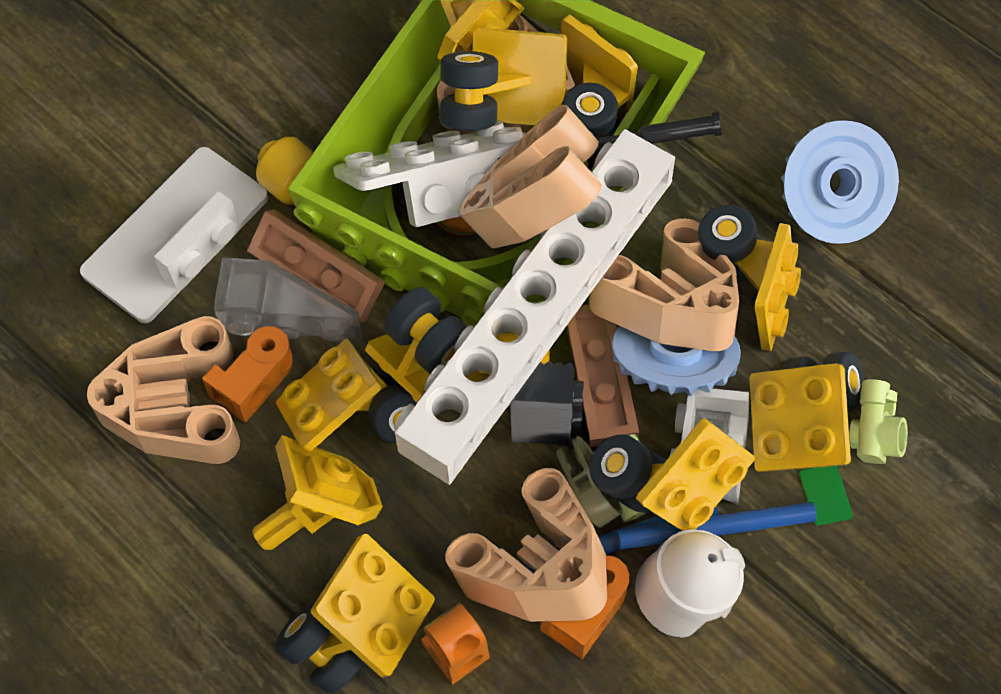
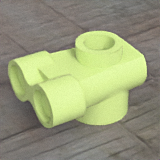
M867 379L862 381L860 404L862 405L860 419L852 420L849 432L851 448L857 449V456L863 462L873 464H885L886 456L903 457L907 445L906 419L904 417H892L895 416L898 393L890 390L888 382Z

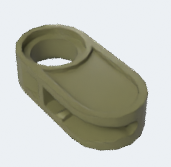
M577 436L572 439L574 449L563 446L556 450V454L572 491L588 518L597 527L601 528L621 515L622 507L617 498L607 495L593 483L590 476V462L594 451L581 437Z

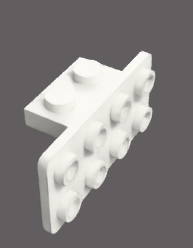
M497 121L494 126L488 129L463 135L459 131L441 132L433 135V142L417 145L415 141H406L389 146L390 152L373 156L372 152L350 154L345 157V163L333 167L334 175L336 178L360 191L372 190L402 182L409 223L415 227H420L460 216L458 210L464 199L498 158H501L526 133L522 132L519 127L503 126L502 121Z
M201 147L82 264L80 273L86 282L141 323H149L268 201L267 190L210 148Z

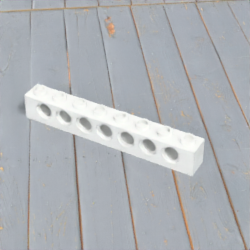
M624 129L614 144L607 142L602 147L594 163L595 169L592 171V174L602 184L599 194L580 212L541 232V240L533 251L525 250L520 255L512 270L513 277L504 289L498 287L492 292L484 306V316L475 327L469 325L464 329L455 344L454 351L456 353L446 366L439 364L432 371L425 384V394L415 406L409 404L399 415L394 430L396 431L395 437L400 454L450 485L672 183L674 156ZM613 186H621L626 188L627 190L622 192H616L609 188ZM585 222H596L601 226L597 228H587L582 226L581 224ZM558 258H568L574 261V263L563 266L553 261ZM530 295H541L547 300L534 304L526 301L525 298ZM504 332H511L519 336L518 339L512 342H501L496 339L499 334ZM473 371H484L491 375L488 379L481 382H473L466 378ZM444 410H455L461 414L453 422H442L436 418Z

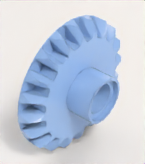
M853 121L825 122V124L808 130L809 133L795 142L793 152L785 159L787 166L784 175L781 177L784 183L782 198L789 208L788 215L800 226L799 229L810 234L814 239L829 243H850L874 232L891 212L896 200L899 184L897 163L889 145L870 127ZM837 171L841 178L840 186L833 193L830 187V178Z
M621 326L616 330L612 343L613 361L620 365L621 374L632 375L634 384L648 383L651 391L660 389L669 392L670 395L685 392L692 396L696 389L710 393L714 385L725 386L728 377L735 376L741 354L740 345L735 336L732 345L727 349L705 351L660 344Z

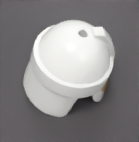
M694 529L678 532L662 543L657 551L646 559L640 567L635 583L637 603L647 620L661 632L681 638L690 636L706 621H712L721 616L726 618L730 613L743 587L744 558L738 549L731 547L722 538L710 532Z

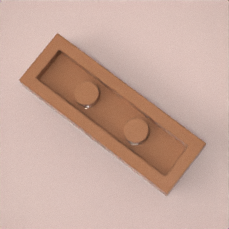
M275 209L264 212L247 250L357 324L367 321L386 282Z
M583 305L567 324L566 330L575 367L576 380L584 381L582 410L589 446L597 447L603 441L615 435L635 434L639 438V429L628 377L621 374L620 365L613 361L612 343L617 325L595 315L590 310L589 305Z

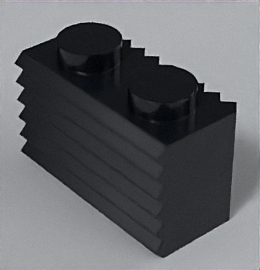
M540 361L511 401L512 442L570 445L571 430H581L584 381L574 380L575 367L571 362L564 366L560 361L555 365L550 361L546 364Z

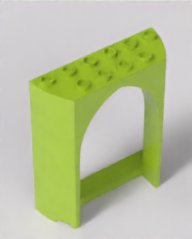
M422 0L289 186L288 191L296 206L293 211L295 216L302 223L309 226L318 238L386 281L385 284L394 290L403 291L406 289L411 291L418 287L428 289L439 299L441 303L440 312L447 310L461 317L467 326L475 327L484 316L483 310L489 296L496 288H505L513 277L512 270L516 261L525 250L533 251L541 240L540 234L510 251L493 257L474 261L452 262L408 240L395 212L397 183L392 186L360 191L336 178L333 169L334 166L345 163V157L350 154L372 152L373 156L390 152L389 146L406 141L417 142L437 113V86L441 81V60L437 55L444 36L451 26L440 0ZM516 0L525 8L521 12L522 14L561 31V21L567 15L573 16L581 23L589 24L608 43L615 48L625 50L639 68L652 73L614 135H620L624 129L632 133L638 132L645 125L664 123L700 66L705 54L704 51L591 0ZM613 186L609 189L622 192L624 187ZM585 222L581 224L582 226L587 228H597L600 226V224L596 222ZM558 258L553 261L563 266L574 263V261L568 258ZM530 295L525 298L526 301L534 304L547 300L541 295Z

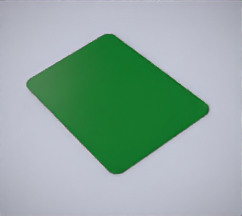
M838 466L815 467L799 472L807 501L813 502L816 509V521L814 522L816 526L853 518Z

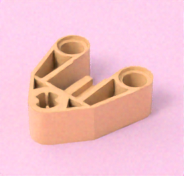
M567 105L555 108L493 164L464 199L458 210L459 215L491 248H499L529 240L580 212L597 197L602 184L583 163L595 152L598 147V140Z
M676 219L670 221L664 228L660 263L661 279H658L649 271L646 272L630 259L618 255L589 294V308L595 315L660 344L705 351H721L732 345L735 335L739 307L736 269L726 255L720 254L716 260H712L703 252L698 235L699 222L691 219Z
M199 317L132 344L96 376L88 386V403L100 423L106 429L145 453L221 464L231 460L237 454L240 447L237 429L230 413L225 408L219 405L189 407L190 394L187 381H190L191 378L204 377L214 365L226 371L233 362L234 351L225 326L214 317ZM211 341L218 342L217 346L211 350H199L205 343ZM211 430H225L223 435L216 440H204L206 434Z
M544 468L535 471L527 477L521 488L522 496L537 526L560 549L558 551L538 534L534 538L529 535L525 536L521 540L523 548L517 552V557L533 569L535 573L529 571L503 548H497L480 534L469 533L455 539L447 548L445 554L446 563L467 598L529 622L586 620L600 613L606 604V553L590 519L567 480L560 471L554 468Z

